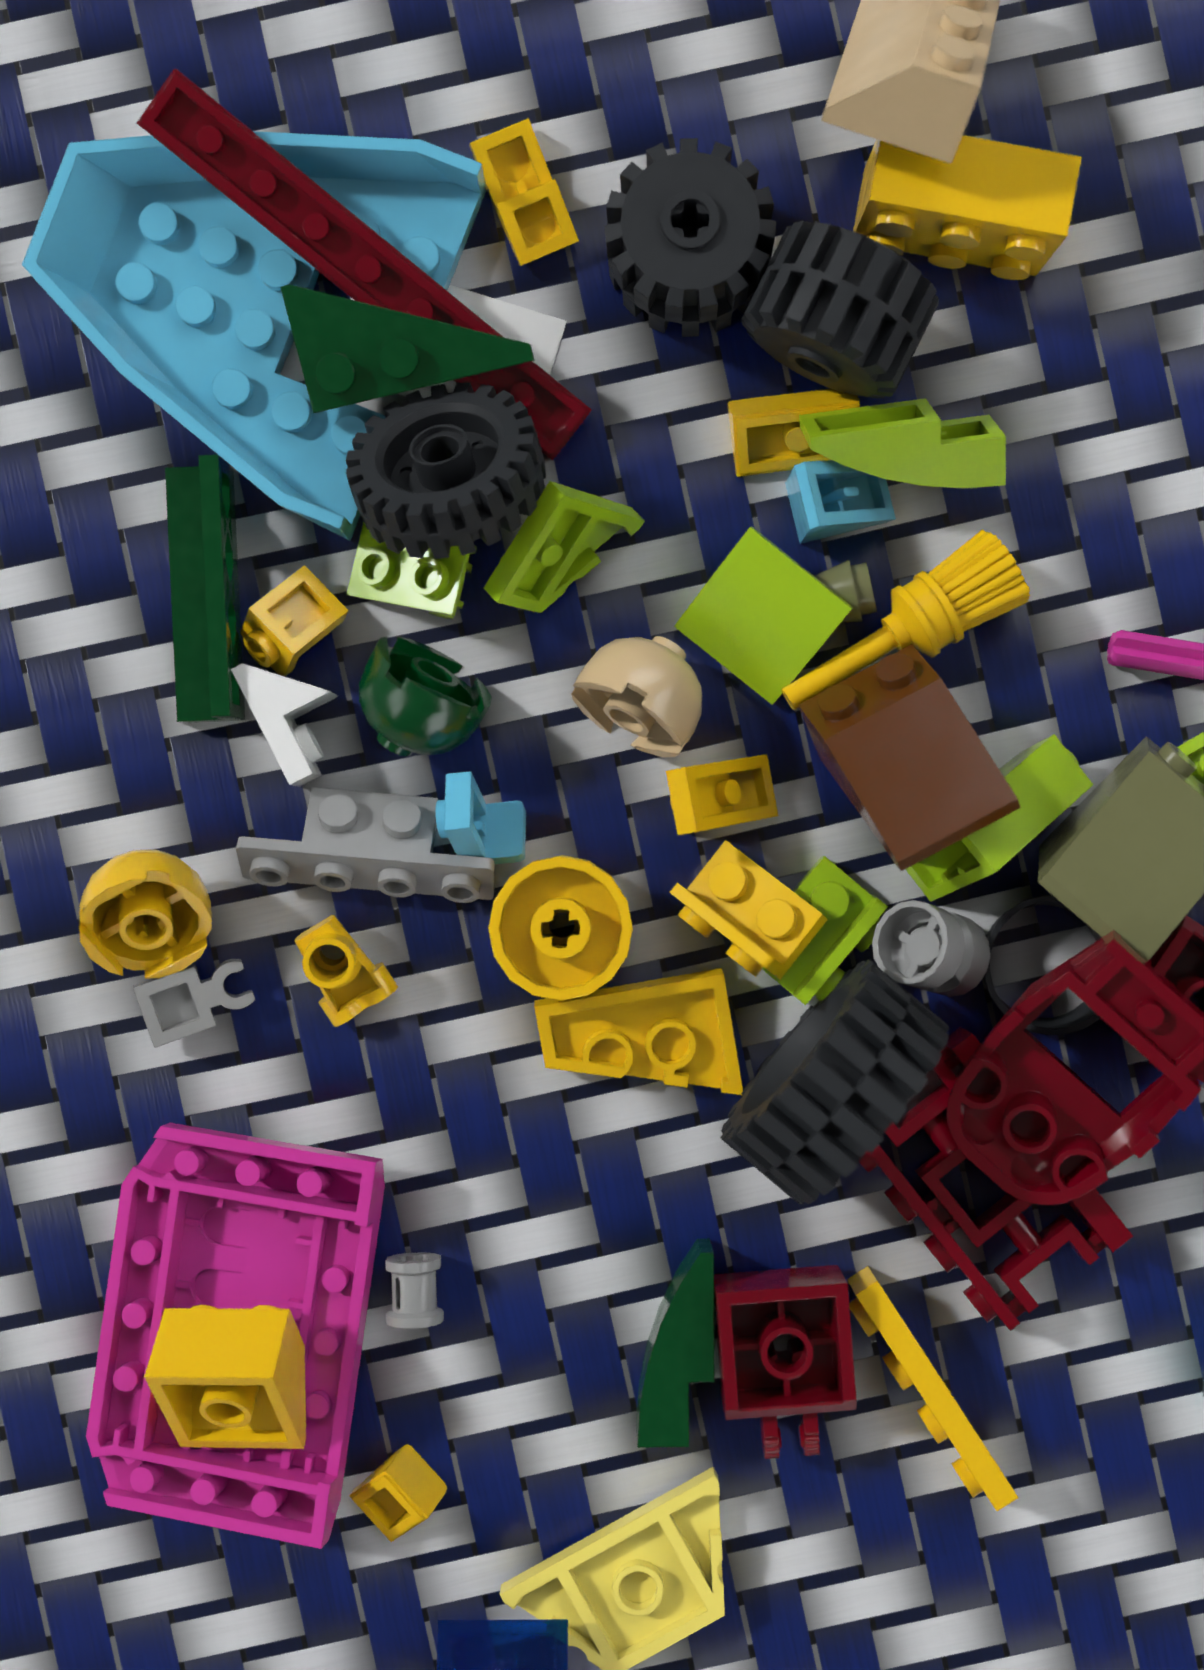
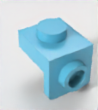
M471 771L446 774L445 799L438 800L436 803V824L440 837L442 839H449L456 855L492 858L495 864L523 861L525 859L526 810L521 801H508L486 804Z

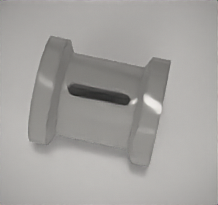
M419 1252L396 1254L386 1258V1271L390 1272L392 1277V1310L386 1313V1323L388 1326L415 1329L435 1326L444 1321V1311L437 1307L436 1270L441 1268V1255Z

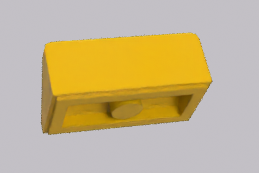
M830 388L729 401L728 415L736 476L788 471L802 462L831 460L810 449L800 429L799 415L860 407L859 398L857 395L843 393Z

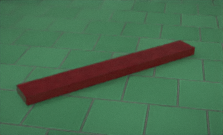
M176 68L171 72L137 121L140 127L355 301L503 337ZM534 361L453 380L456 383L470 382L474 393L481 384L494 386L496 394L505 390L513 395L516 403L521 401L532 418L542 453L552 461L592 411L589 406Z

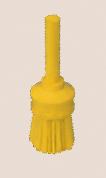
M982 529L929 573L921 571L914 575L911 582L891 589V614L881 619L882 628L782 688L781 691L786 701L795 711L799 709V704L823 692L828 687L851 677L895 649L900 651L911 644L918 651L933 658L940 654L941 649L950 643L956 644L963 640L964 631L1026 604L1030 597V589L1022 576L1020 568L1016 565L1015 558L996 535H993L991 532H985Z

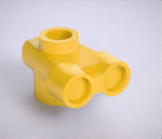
M331 915L307 929L294 940L303 956V971L309 981L318 986L324 997L318 1003L334 1027L348 1022L362 1010L386 999L398 988L397 983L383 962L374 965L335 915ZM334 945L339 947L345 954L340 959L332 960L323 954L321 946Z

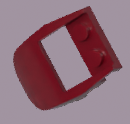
M1115 930L1111 931L1032 983L963 1065L952 1087L947 1103V1123L954 1142L960 1151L1000 1188L1020 1200L1040 1205H1057L1081 1198L1108 1180L1107 1172L1135 1154L1141 1159L1160 1141L1159 1132L1178 1110L1181 1109L1184 1112L1201 1092L1202 1089L1197 1078L1204 1071V1013L1122 940L1121 935ZM1067 988L1163 1073L1162 1076L1148 1086L1120 1113L1026 1029Z

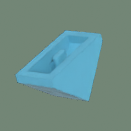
M833 460L807 461L797 464L793 467L785 482L800 544L887 523L896 519L886 479L843 466Z

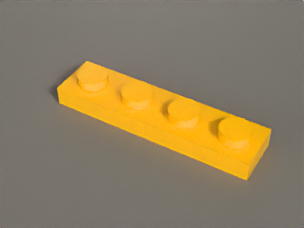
M869 1266L848 1278L847 1280L857 1298L849 1302L850 1310L868 1337L879 1331L892 1351L882 1358L902 1390L904 1391L914 1384L926 1404L919 1408L917 1412L935 1441L940 1444L949 1438L961 1457L951 1464L971 1496L974 1498L984 1491L996 1511L1001 1510L1019 1498Z

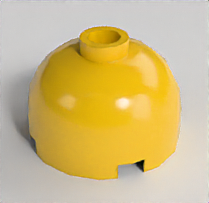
M156 849L132 850L114 856L91 876L80 901V943L92 961L108 972L123 976V968L133 971L144 970L145 979L162 978L183 971L202 956L207 947V936L212 930L211 901L199 874L177 856Z

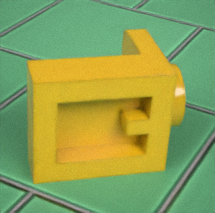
M304 565L249 607L241 635L244 638L243 641L247 651L256 662L264 667L271 666L278 675L285 677L294 670L297 660L302 654L344 622L349 610Z

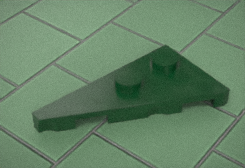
M290 284L280 287L313 413L535 361L533 350L529 343Z

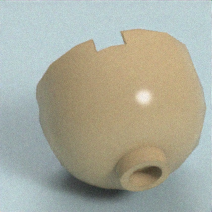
M656 636L652 640L642 637L615 639L604 645L583 667L576 678L577 680L573 685L575 688L571 693L573 701L583 714L598 727L611 734L614 722L621 728L638 735L630 746L659 757L678 756L684 745L693 735L702 714L701 685L696 673L685 661L686 653L673 641L660 636Z

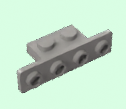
M311 787L302 841L241 836L238 838L236 846L242 876L262 885L309 884L317 885L321 889L332 892H342L350 888L379 890L392 897H408L413 894L444 896L448 900L459 903H469L477 899H493L495 861L487 857L433 853L437 827L436 803L438 798Z

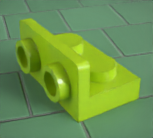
M825 856L820 857L793 889V892L820 911L828 920L781 980L764 967L762 969L804 1005L813 996L822 1001L831 993L845 973L838 966L854 947L863 952L872 944L876 925L880 921V916L888 908L884 902L869 894Z

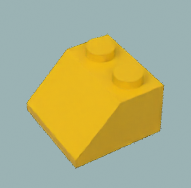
M196 1305L191 1308H165L144 1378L179 1446L198 1448L304 1449L306 1441L305 1345L291 1310L279 1309L270 1305H258L252 1309L216 1308L209 1305Z

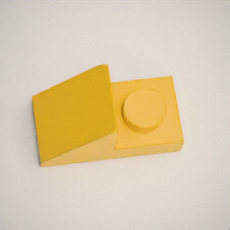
M767 754L666 771L677 835L779 816Z

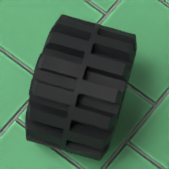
M680 138V153L667 155L663 143L646 150L647 168L644 170L631 161L620 174L621 193L611 190L606 205L607 225H604L609 275L614 290L621 289L623 291V305L634 317L642 310L649 314V327L664 334L669 321L682 324V337L699 336V323L711 321L714 331L718 332L731 325L732 312L738 309L743 314L745 313L772 258L776 231V221L772 220L774 201L769 187L757 189L759 170L747 158L737 168L732 166V148L719 142H715L711 154L697 152L698 138ZM683 227H696L697 237H684Z
M800 221L794 222L793 226H787L742 317V325L747 329L749 336L770 356L803 377L843 393L870 398H884L885 396H892L896 392L938 306L939 298L935 295L937 290L933 284L922 275L920 270L885 245L865 235L831 224Z

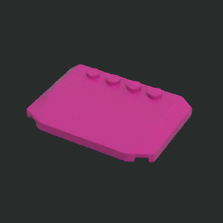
M175 1123L162 1125L153 1137L156 1140L141 1162L133 1166L121 1184L86 1433L92 1458H100L107 1480L108 1488L103 1491L106 1504L111 1507L322 1549L330 1538L341 1500L385 1189L383 1159ZM196 1305H209L216 1308L252 1309L258 1305H270L279 1309L291 1310L305 1345L306 1441L304 1449L198 1448L179 1446L144 1378L165 1308H191Z

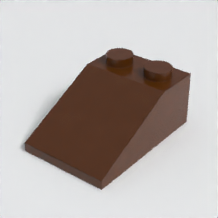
M912 644L884 657L872 666L836 685L828 687L823 692L799 704L819 758L900 871L915 865L1021 808L1015 793L948 688Z

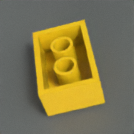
M962 135L953 161L948 163L876 139L864 168L853 231L885 245L900 256L904 252L928 256V261L931 264L942 268L958 269L965 267L967 263L989 267L994 276L1008 280H1023L1028 278L1029 275L1036 276L1068 236L1082 157Z

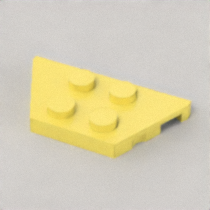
M714 1467L502 1583L500 1596L503 1602L512 1609H515L518 1605L547 1625V1633L566 1646H574L581 1649L586 1654L588 1661L601 1670H628L725 1616L719 1506L720 1488L718 1474Z

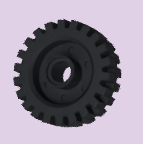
M470 382L457 383L453 393H448L445 384L431 386V396L422 398L419 390L406 395L408 405L401 407L397 402L393 401L383 407L386 418L382 419L373 415L364 424L367 433L357 432L353 438L352 445L354 450L347 451L345 461L348 468L345 470L353 499L364 524L379 544L385 541L387 548L398 554L406 548L409 557L423 559L426 551L430 548L435 559L449 558L450 549L453 546H458L461 555L476 551L473 541L480 538L484 540L487 546H490L501 540L498 530L500 527L512 533L522 525L520 514L530 516L537 507L535 497H540L545 489L546 468L532 418L521 401L516 403L513 395L505 390L496 394L494 386L481 384L474 393Z

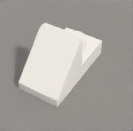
M243 663L232 668L231 671L289 785L300 787L322 776L315 762L323 758L319 743L306 723L297 727L294 719L335 699L337 695L331 691Z

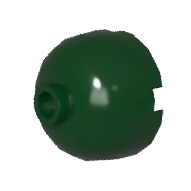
M387 636L381 637L378 640L367 661L359 683V703L368 723L379 733L377 740L389 751L405 757L410 756L412 752L423 755L442 754L466 742L477 729L489 709L492 696L478 678L470 687L463 680L454 676L453 674L458 673L462 668V665L454 659L430 646L403 637H398L394 647H388Z

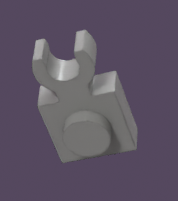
M229 959L220 963L213 971L212 976L204 980H200L196 966L192 964L183 971L162 978H152L133 985V991L154 1048L215 1027L216 1021L211 1010L213 1007L222 1005L228 1009H242L255 1000L252 990L234 995L228 993L223 986L224 980L229 974L244 969L241 959Z

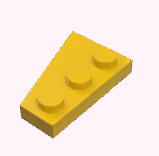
M722 968L597 989L587 996L562 1001L549 998L534 1000L545 1068L621 1079L626 1075L662 1080L664 1085L687 1088L688 1084L719 1088L722 1093L742 1095V1080Z

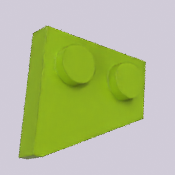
M549 481L536 501V509L524 521L484 586V589L497 603L542 613L564 594L566 588L572 582L583 578L602 562L594 552L621 528L632 536L641 528L645 520L630 506Z

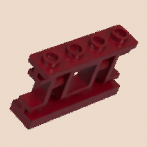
M959 1027L949 1035L947 1044L939 1050L942 1056L937 1066L932 1069L942 1085L905 1113L897 1124L892 1123L884 1132L893 1144L898 1147L922 1128L940 1151L915 1170L931 1192L921 1198L879 1145L872 1153L867 1151L860 1158V1163L868 1173L879 1166L893 1183L884 1194L907 1223L919 1216L933 1235L923 1243L946 1272L949 1273L958 1265L970 1280L972 1285L965 1289L963 1293L988 1323L998 1316L1006 1327L1012 1331L1021 1324L1017 1319L1019 1315L1025 1311L1030 1313L1039 1306L1019 1280L1068 1242L1079 1257L1088 1265H1091L1100 1258L1097 1254L1105 1247L1114 1252L1131 1239L1133 1235L1096 1188L1081 1198L1068 1202L1087 1226V1229L1082 1233L1063 1215L1037 1233L1022 1214L1033 1203L1020 1200L1009 1193L972 1221L939 1180L967 1158L954 1142L949 1131L947 1118L942 1113L947 1108L948 1098L957 1078L951 1070L957 1065L962 1069L963 1065L980 1045V1042L973 1033ZM959 1227L977 1248L1000 1229H1003L1018 1248L1017 1251L993 1269L1009 1289L1002 1297H999L952 1238L951 1234Z

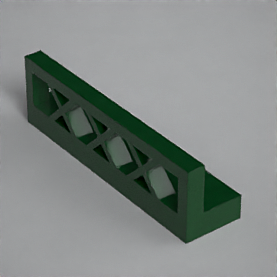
M199 455V466L165 468L177 722L245 720L244 694L231 671L232 668L243 663L234 471L219 455Z

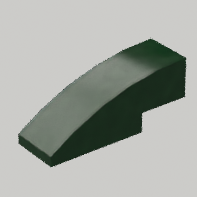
M697 1239L678 1267L658 1308L647 1341L638 1386L637 1448L689 1447V1382H715L714 1256L710 1239Z

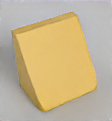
M406 1444L360 1483L349 1496L386 1538L393 1542L429 1518L447 1492V1486L411 1445Z

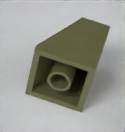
M1147 736L1039 845L1038 867L1039 884L1101 937L1115 930L1121 935L1122 940L1146 962L1204 894V785L1191 775L1197 767L1179 748L1168 741L1160 748Z

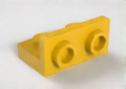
M727 840L723 842L687 889L677 882L669 892L685 904L678 913L680 918L707 939L715 929L733 942L725 953L755 977L764 967L781 980L828 920L820 911Z

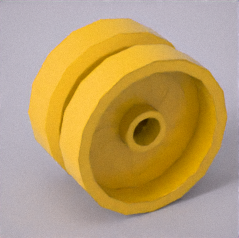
M560 855L535 860L509 877L493 902L488 930L493 955L509 980L534 996L562 1001L587 996L612 980L628 956L633 926L628 901L609 873L589 860ZM558 913H566L569 915V920L574 921V930L566 937H558L550 929V921Z

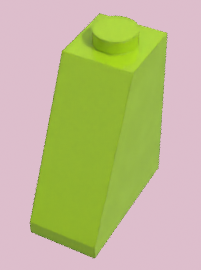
M1055 734L1020 752L999 768L1018 798L1021 808L905 869L930 902L996 873L1094 785L1080 768L1079 762L1073 753L1063 746Z

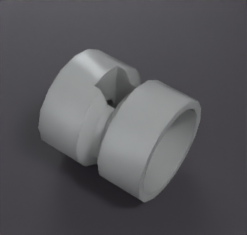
M916 900L898 903L886 911L876 925L872 940L873 956L878 967L894 981L947 997L964 995L975 988L986 974L990 960L989 941L978 924L970 918Z

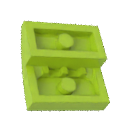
M751 526L698 593L674 627L773 705L782 694L781 689L789 685L851 611L852 606Z

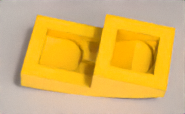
M529 118L469 143L475 161L482 163L486 189L520 266L579 242L557 182L551 177Z

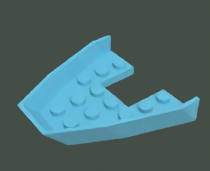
M253 131L443 288L448 290L486 193L482 163L418 139ZM153 136L69 143L22 266L120 374L278 505L350 541L360 513L353 499L345 469L348 468L345 461L347 451L354 450L352 440L357 432L367 433L364 424L373 415L382 419L386 417L357 404L313 413L306 385L280 375L294 341L280 287L290 284L313 290L320 272Z

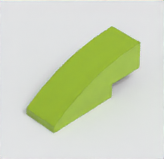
M926 398L799 415L800 429L810 449L843 466L882 479L919 486L947 488L1006 486V436L990 415L941 421Z

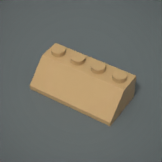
M861 0L821 121L952 163L981 89L1000 0Z

